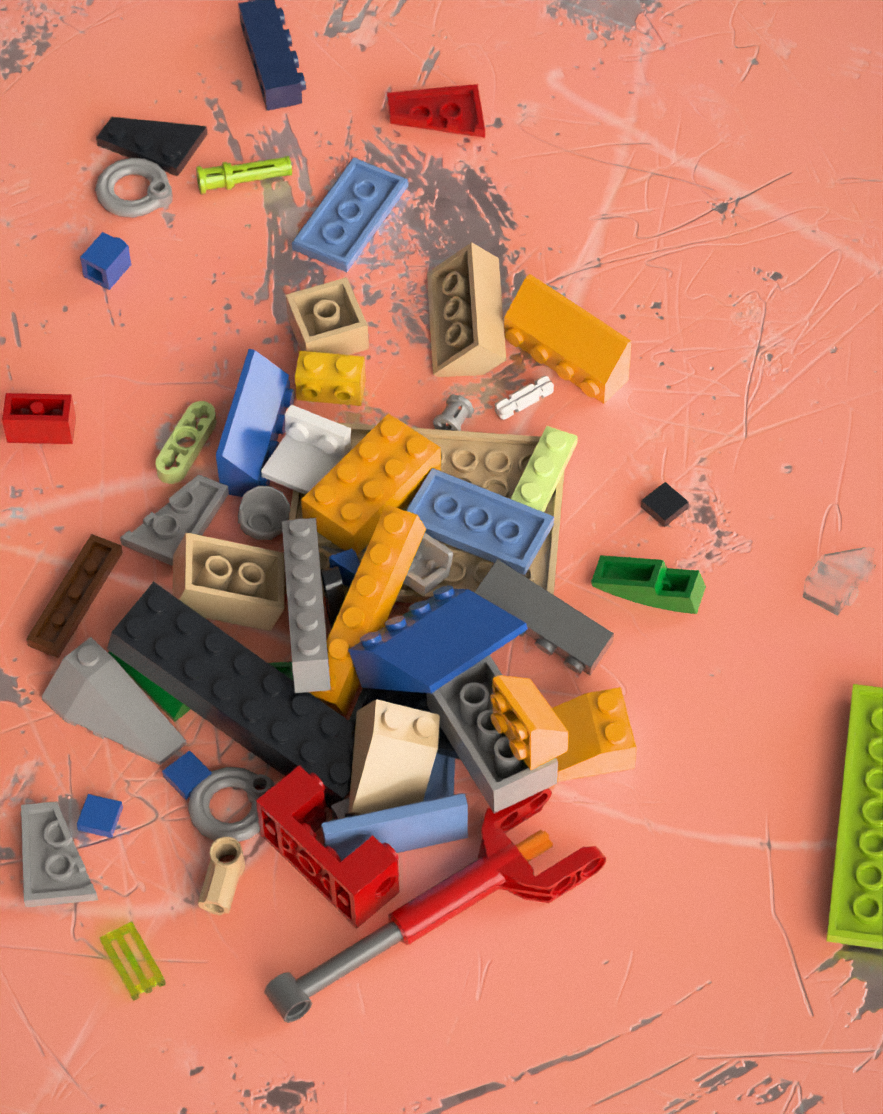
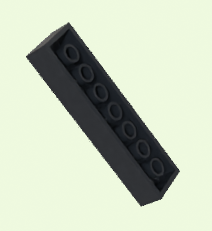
M153 582L111 632L107 649L282 775L287 776L299 765L308 774H316L325 786L324 800L328 808L331 809L332 805L349 798L356 726L311 693H295L294 681Z

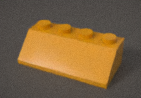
M528 274L504 317L505 338L511 345L520 347L529 353L536 362L545 364L554 370L563 380L570 381L581 388L587 396L596 398L605 404L629 380L631 340L533 275Z

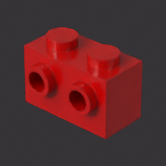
M6 393L2 422L7 443L73 444L76 414L72 394Z

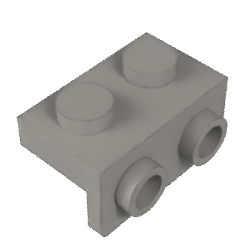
M424 533L403 583L420 595L425 596L449 576L453 552L444 544Z

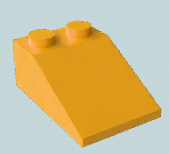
M621 687L585 693L552 707V710L568 731V751L556 757L558 761V782L635 768L637 746Z

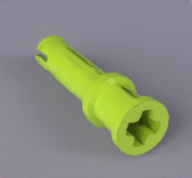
M289 156L238 165L222 162L221 166L210 168L196 166L200 194H205L207 190L223 187L226 190H230L238 183L287 175L292 176Z

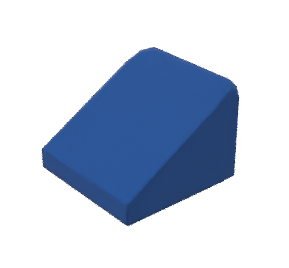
M353 549L329 557V566L339 567L342 583L350 588L360 565L356 552Z

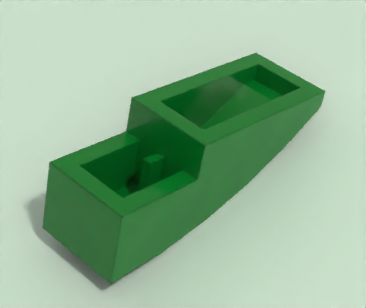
M600 555L591 580L593 587L611 595L654 608L697 614L706 589L699 570L667 568L664 560Z

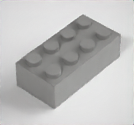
M489 655L433 693L426 694L428 708L432 713L440 715L439 725L493 813H496L556 785L558 782V761L555 757L530 770L523 759L519 761L514 756L509 745V739L505 733H498L493 726L490 717L493 714V705L490 699V695L493 694L492 678L502 675V673Z

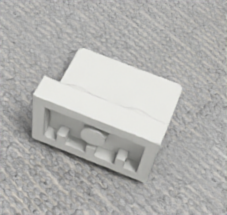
M290 405L285 413L286 435L261 470V475L268 480L306 495L351 451V428Z

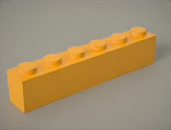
M387 504L327 639L331 690L309 692L334 711L344 716L347 715L360 684L349 649L360 643V638L363 635L379 631L385 626L384 623L389 617L426 531L417 514Z

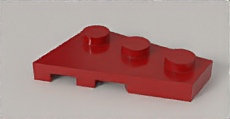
M478 84L387 93L390 124L485 138V124Z

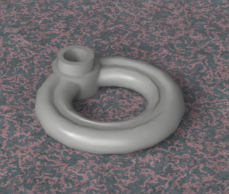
M127 158L118 160L106 167L97 179L95 192L98 202L108 212L120 217L135 218L148 215L158 208L170 205L173 201L172 188L167 174L158 164L146 159ZM128 175H141L150 182L147 195L133 201L119 198L115 194L114 186L119 179Z
M225 767L211 771L212 774L200 782L190 793L188 811L192 824L203 836L213 841L221 837H232L238 842L252 838L260 832L256 800L274 786L273 780L266 775H258L245 768ZM258 785L266 786L263 790L255 789ZM227 787H237L246 791L248 800L252 803L248 815L242 820L233 823L217 820L211 814L209 808L213 795Z

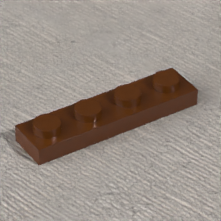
M91 534L26 639L28 647L59 658L123 553L122 545Z

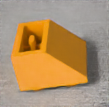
M502 675L492 678L493 694L490 695V699L493 705V714L490 715L491 721L498 733H505L509 739L511 751L517 760L523 759L529 769L532 770L568 751L567 729L531 679Z

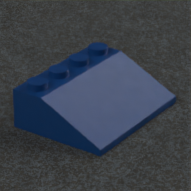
M448 585L436 589L433 592L434 596L426 601L412 604L409 607L410 611L404 615L387 620L384 623L385 627L379 631L363 635L360 638V643L350 648L349 653L362 688L433 693L528 630L527 624L469 589H454L453 586Z

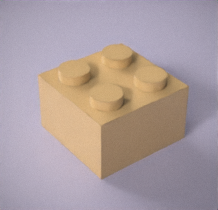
M347 277L286 294L288 321L301 351L351 355L369 349L368 325Z

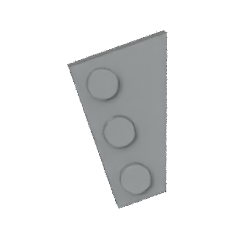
M57 801L21 805L25 907L98 901L95 888L87 874L85 865L77 851Z

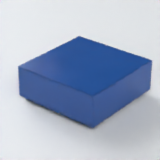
M190 750L162 771L163 777L185 800L190 797L191 791L200 782L212 774Z
M88 794L77 822L78 831L112 838L123 810L122 802Z

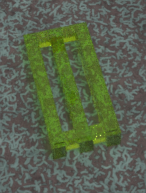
M132 921L99 937L102 947L133 1001L139 999V995L143 992L146 994L152 992V988L157 985L159 988L166 985L163 974ZM129 933L153 977L146 978L123 935ZM116 940L140 982L139 984L134 985L111 941Z

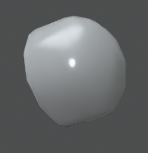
M257 486L243 495L238 511L240 528L246 535L257 540H272L283 533L282 521L289 519L290 503L283 492L272 486Z

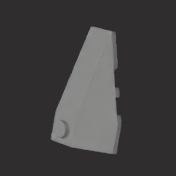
M92 637L88 638L63 658L42 695V700L65 722L73 726L78 724L93 731V735L104 739L106 737L123 745L125 750L158 765L163 764L187 744L183 736L118 662Z

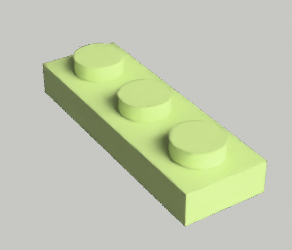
M546 426L511 500L544 512L577 445L578 436Z

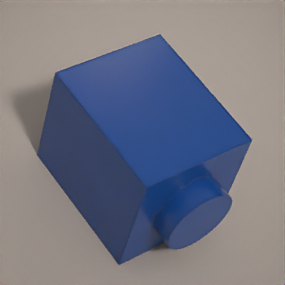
M104 232L97 237L80 257L84 278L108 290L114 286L131 266L128 244L122 239L112 237Z

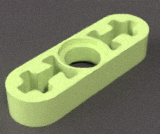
M197 401L192 403L185 411L155 461L157 476L162 482L167 484L178 483L188 473L216 427V412L212 404L206 401ZM196 418H201L200 421H199L198 424H197V427H198V430H197V429L195 428V427H196ZM184 437H190L195 440V443L190 447H181L177 444ZM175 455L177 456V458H176L177 468H176V467H171V466L173 465L174 461H175Z

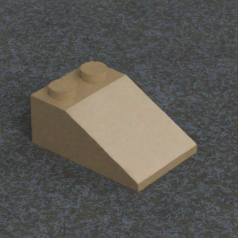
M375 700L357 711L348 814L361 815L423 802L438 749L440 715L381 700Z

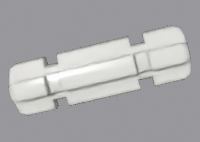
M542 376L534 381V385L530 383L508 395L509 399L505 397L494 404L496 414L500 419L505 420L514 415L513 411L519 412L539 401L540 396L544 398L554 391L552 381L547 376Z

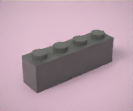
M498 559L474 592L527 624L528 630L519 636L523 637L526 634L536 640L535 646L544 653L552 655L554 652L565 659L563 663L578 674L584 671L591 676L613 643L614 633Z

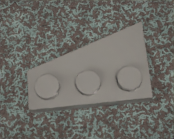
M198 474L169 498L168 504L158 512H151L143 519V524L133 532L127 531L120 537L121 545L173 566V554L185 533L201 536L204 534L229 494L228 486Z

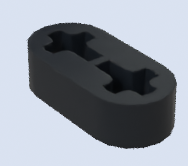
M338 566L321 569L331 629L345 600Z

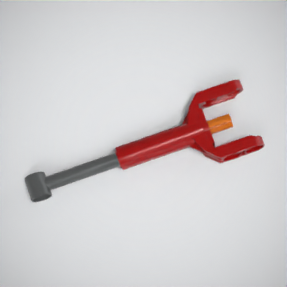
M547 788L496 813H493L489 807L485 812L482 840L476 861L389 913V923L300 978L295 979L288 972L278 975L267 984L264 993L286 1023L294 1022L303 1017L312 1007V1001L309 999L311 996L400 941L405 945L413 943L498 889L507 890L524 900L550 903L598 873L606 863L605 855L597 846L582 847L535 876L534 868L530 865L529 861L553 847L548 833L540 829L516 845L505 833L541 812L545 803L550 799L552 791L550 788Z

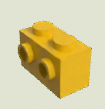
M299 351L295 373L297 400L362 406L366 382L364 356Z

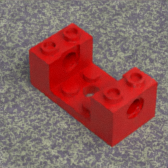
M299 765L256 800L260 835L357 929L400 893L399 857L388 843L382 844L374 836H371L342 861L333 848L330 846L324 847L318 842L315 832L322 827L323 822H327L326 812L324 811V808L327 807L324 800L325 786L316 774H308Z

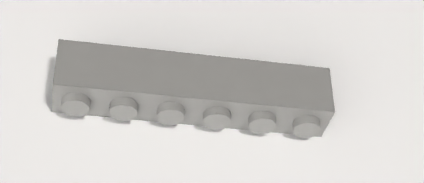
M316 518L282 521L295 693L331 690Z

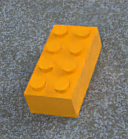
M388 413L301 499L303 519L316 518L317 532L344 551L353 549L356 555H358L369 544L385 505L403 509L415 497L431 469L434 468L441 471L440 447Z

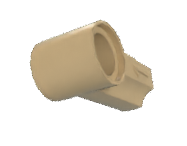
M232 837L218 838L210 847L211 859L198 906L211 914L222 915L230 912L239 877L245 870L242 847ZM224 856H235V859L231 862L223 863L220 861Z

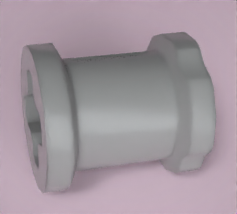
M452 394L448 397L446 401L447 406L442 414L437 415L433 421L435 429L461 431V425L465 419L471 417L474 412V408L469 400L463 396Z

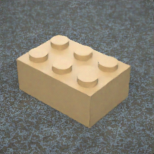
M186 532L173 554L172 595L204 618L271 631L285 609L284 553Z

